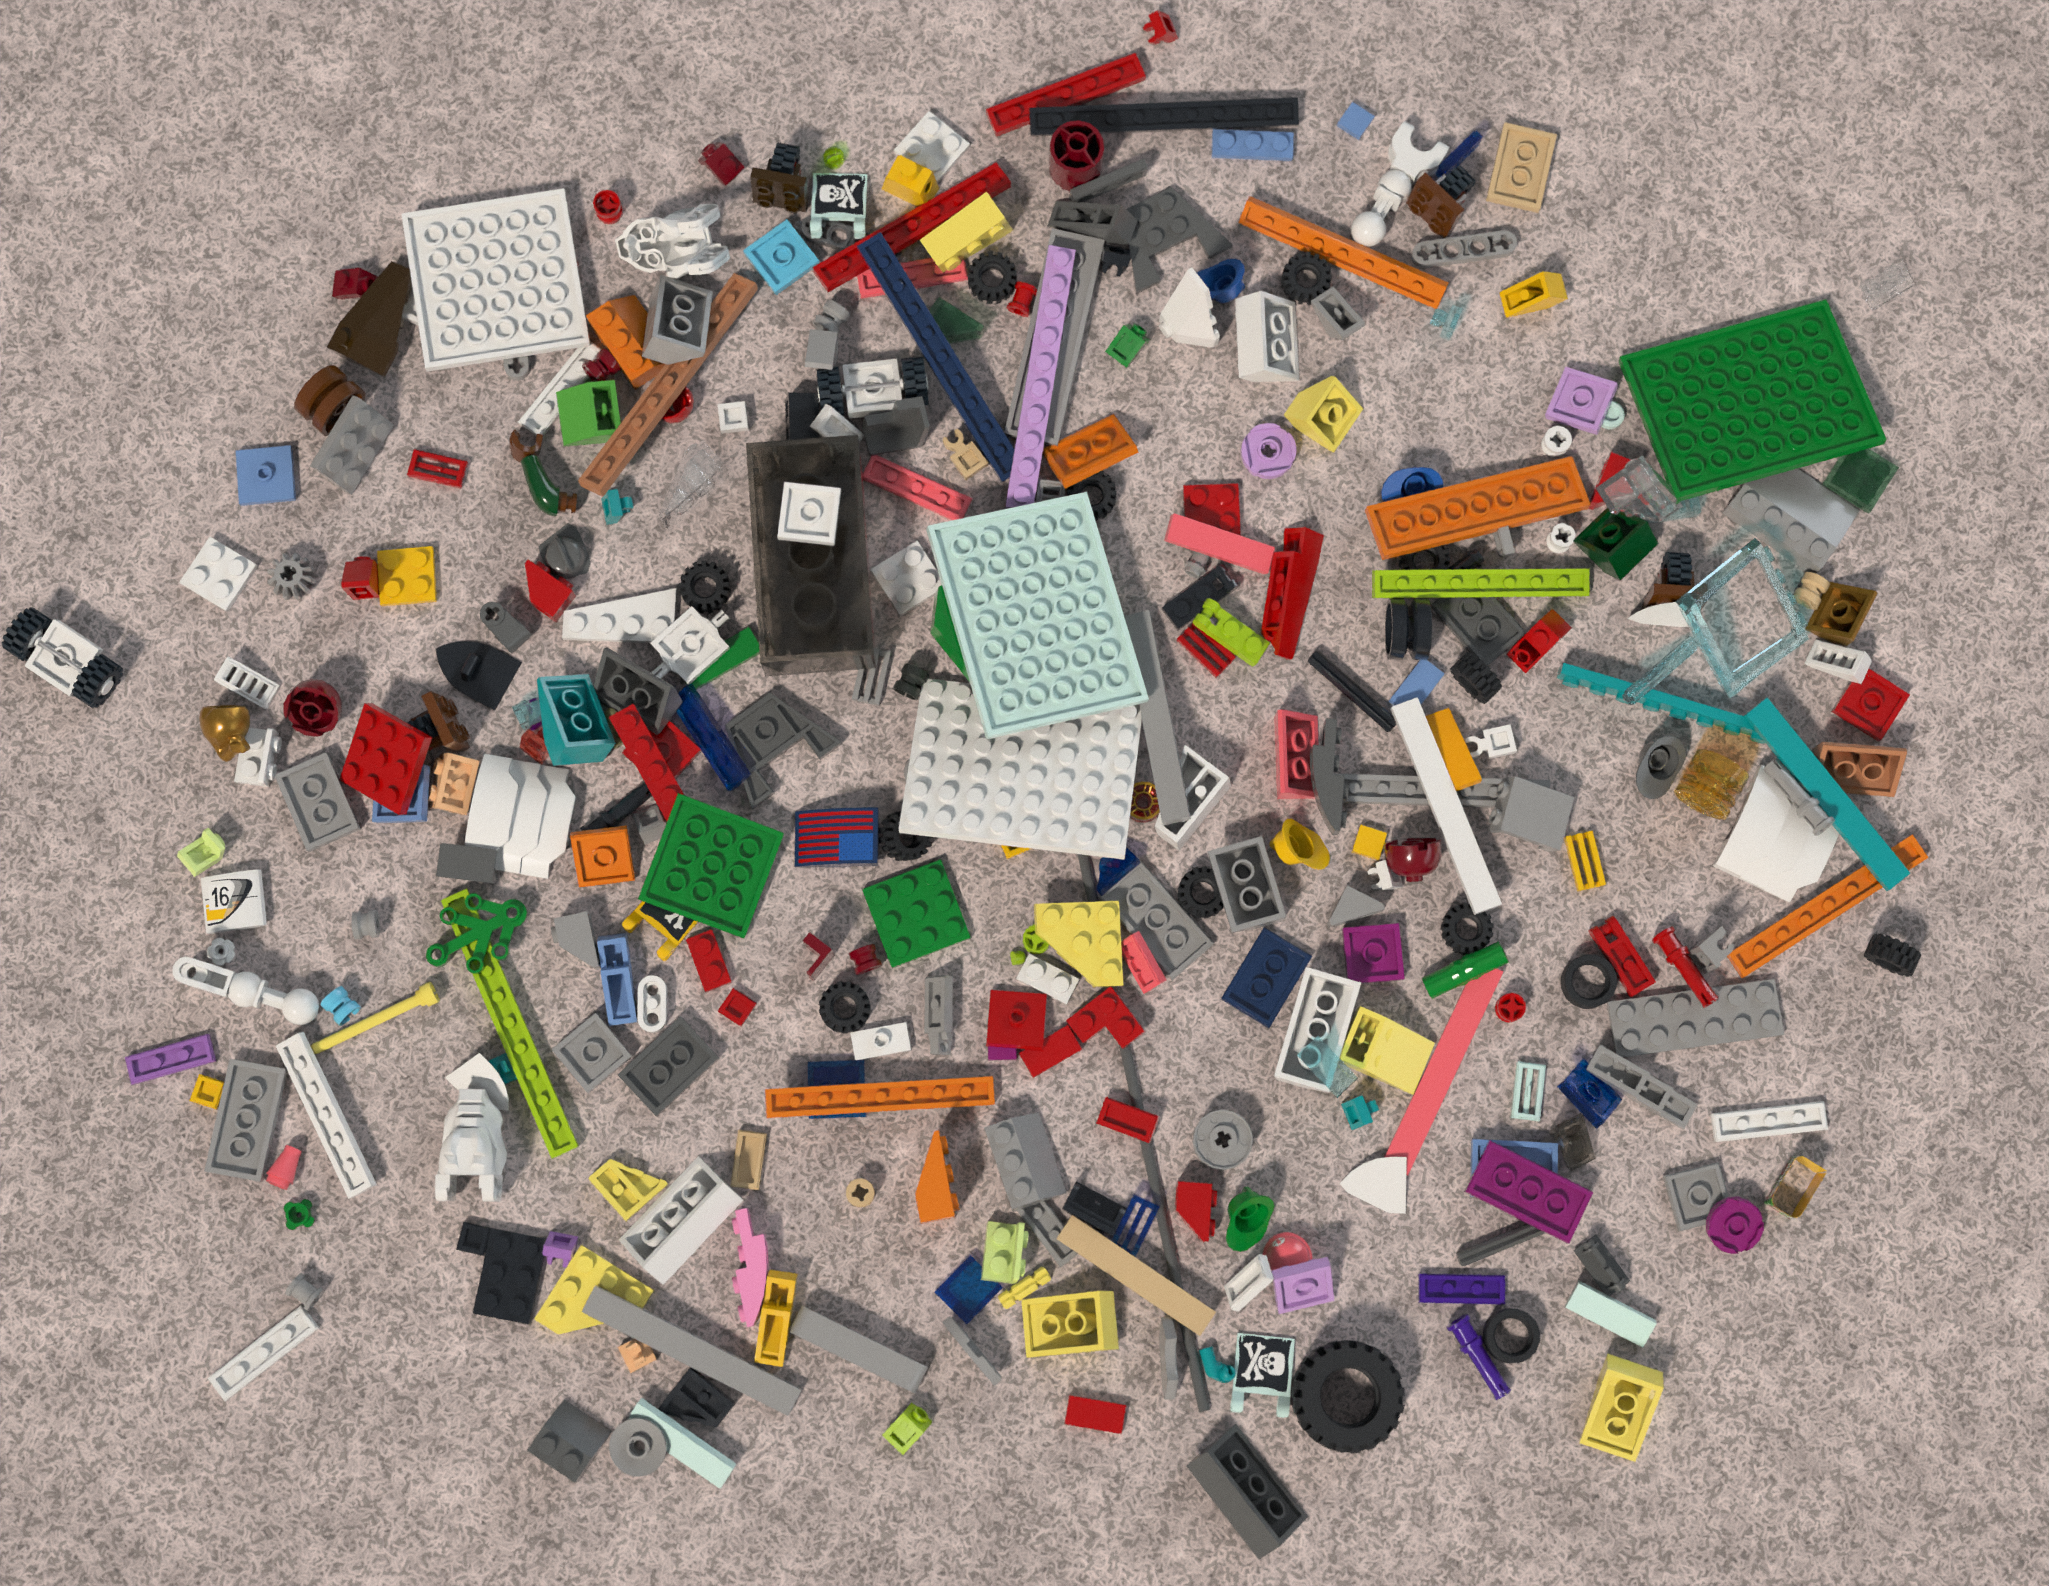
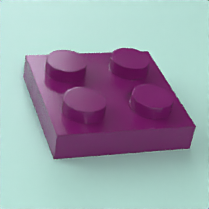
M1399 923L1342 928L1347 979L1361 982V984L1401 981L1405 979Z

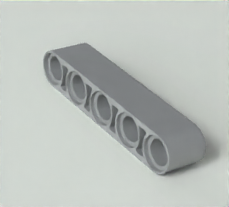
M801 1305L789 1330L794 1335L915 1394L928 1369V1366L920 1364L912 1358L894 1351L871 1338H867L861 1335V1333L841 1325L820 1313H816Z

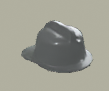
M567 523L538 546L543 562L551 570L549 574L554 578L558 579L561 576L564 579H570L588 573L590 567L589 554L580 533L573 525Z
M1663 736L1647 743L1641 749L1638 758L1639 766L1636 772V785L1638 791L1644 797L1658 799L1670 789L1685 762L1686 751L1680 739L1674 736Z

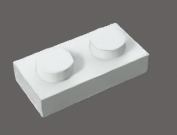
M1031 954L1026 958L1016 978L1067 1005L1079 981L1078 978Z

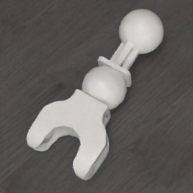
M1406 121L1401 124L1388 148L1391 168L1379 179L1378 188L1373 197L1376 203L1370 212L1359 214L1352 222L1351 234L1357 243L1371 247L1382 241L1386 233L1384 219L1390 209L1397 211L1400 203L1410 196L1413 184L1425 172L1430 177L1436 174L1448 152V145L1439 141L1431 150L1419 151L1412 146L1410 141L1414 126Z
M190 957L178 959L173 966L174 978L183 984L229 998L233 1004L239 1007L247 1008L253 1006L260 1009L261 1005L265 1004L281 1009L284 1017L296 1025L311 1022L319 1010L318 999L311 991L299 988L287 994L268 988V981L261 980L258 975L252 972L236 973ZM195 968L196 974L194 977L189 978L190 970Z

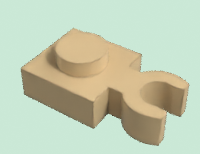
M956 429L954 434L958 441L950 443L944 437L943 444L947 450L955 452L950 456V460L967 481L987 467L988 462L973 441L967 445L964 444L962 432Z

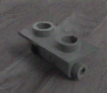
M1597 1234L1573 1250L1604 1294L1611 1296L1615 1292L1618 1293L1626 1288V1284L1630 1282Z

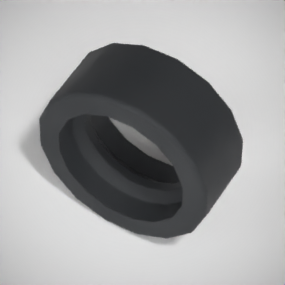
M1584 954L1571 960L1561 975V989L1565 998L1572 1005L1582 1009H1594L1607 1003L1614 996L1617 988V975L1613 966L1605 958L1595 954ZM1592 965L1603 973L1605 987L1599 996L1585 998L1575 991L1572 978L1579 967Z
M1504 1308L1494 1312L1487 1319L1483 1329V1341L1487 1351L1495 1359L1504 1363H1521L1530 1359L1537 1351L1540 1343V1330L1536 1320L1529 1313L1520 1309ZM1516 1319L1526 1326L1528 1341L1521 1351L1508 1353L1497 1345L1495 1330L1503 1320Z

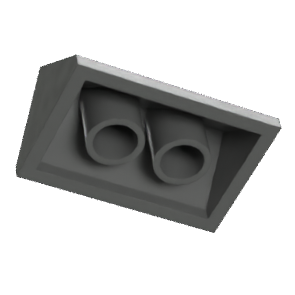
M608 647L603 649L593 685L599 701L618 712L634 704L647 729L656 735L660 734L683 702L675 687Z

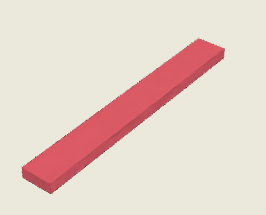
M1497 968L1476 980L1468 982L1464 986L1384 1157H1407L1406 1176L1413 1166L1503 974V971Z

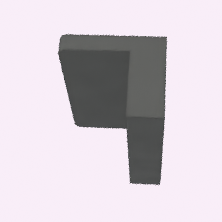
M441 843L436 876L497 884L498 873L495 872L497 850Z

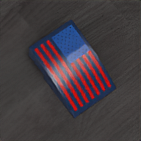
M878 807L795 811L794 867L878 866Z

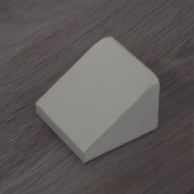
M657 804L632 814L645 845L661 838L666 821Z

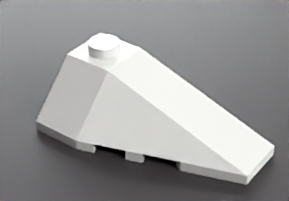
M1192 267L1187 270L1160 313L1159 322L1161 324H1159V328L1166 338L1172 337L1176 343L1214 348L1219 343L1220 335L1216 328L1213 330L1212 327L1217 322L1210 311L1213 308L1210 291Z

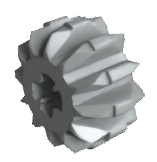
M283 553L282 562L273 559L272 562L276 568L267 569V573L273 576L267 582L270 586H274L273 592L276 595L282 594L285 600H289L293 594L298 600L301 599V590L307 594L310 593V589L306 585L316 584L315 579L310 577L315 573V569L309 566L310 561L306 557L300 559V555L294 553L289 558L286 553ZM293 571L295 573L292 576L293 580L289 581L287 578L290 577V572Z

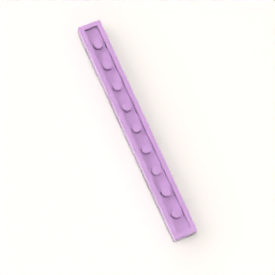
M1053 245L1048 246L1005 509L1032 504L1035 501L1076 252L1074 249Z

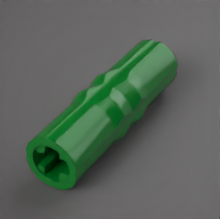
M1497 941L1474 953L1467 954L1459 960L1452 961L1447 966L1422 977V981L1430 997L1433 999L1456 987L1466 985L1468 982L1480 978L1482 975L1509 963V960L1500 942Z

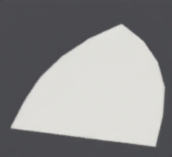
M1689 601L1664 603L1647 607L1627 618L1641 624L1675 627L1696 626Z
M480 1053L445 1077L457 1090L485 1089L491 1102L499 1110L509 1111V1098L505 1084L499 1073Z
M1384 1157L1365 1162L1352 1170L1341 1181L1340 1185L1347 1193L1388 1213L1406 1214L1407 1157Z

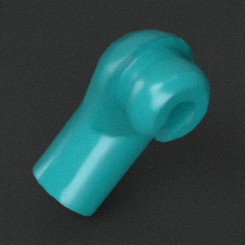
M1213 1346L1199 1350L1204 1370L1208 1377L1221 1383H1228L1235 1378V1368L1217 1361Z

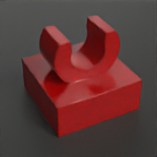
M1156 10L1148 15L1151 22L1146 23L1143 26V30L1146 32L1155 30L1154 36L1148 39L1149 43L1159 44L1161 41L1171 43L1178 39L1168 14Z

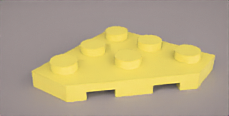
M1119 901L1034 904L1035 933L1055 949L1056 953L1072 968H1075L1085 977V980L1093 987L1123 986Z
M580 1245L534 1320L558 1335L604 1324L582 1313L595 1285L641 1308H644L654 1290L585 1246Z

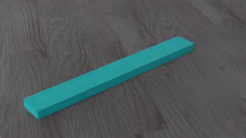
M1768 697L1744 715L1746 720L1811 798H1817L1821 809L1828 817L1835 819V822L1832 824L1833 827L1886 891H1890L1910 874L1900 859Z

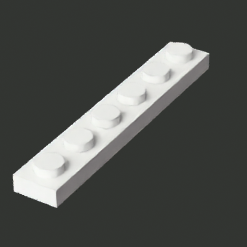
M297 1033L276 1045L348 1199L354 1198L377 1185L305 1033Z

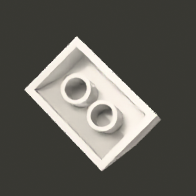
M1263 291L1236 298L1235 316L1239 378L1252 382L1299 381L1295 302Z

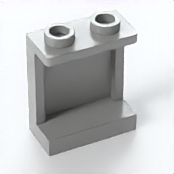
M1516 776L1504 778L1497 787L1496 796L1498 799L1489 817V823L1491 824L1489 831L1505 833L1539 845L1538 849L1544 851L1561 850L1574 797Z

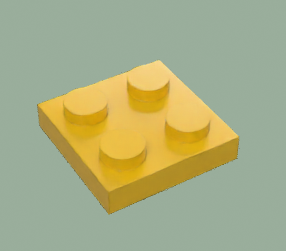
M433 546L377 551L381 606L437 602Z

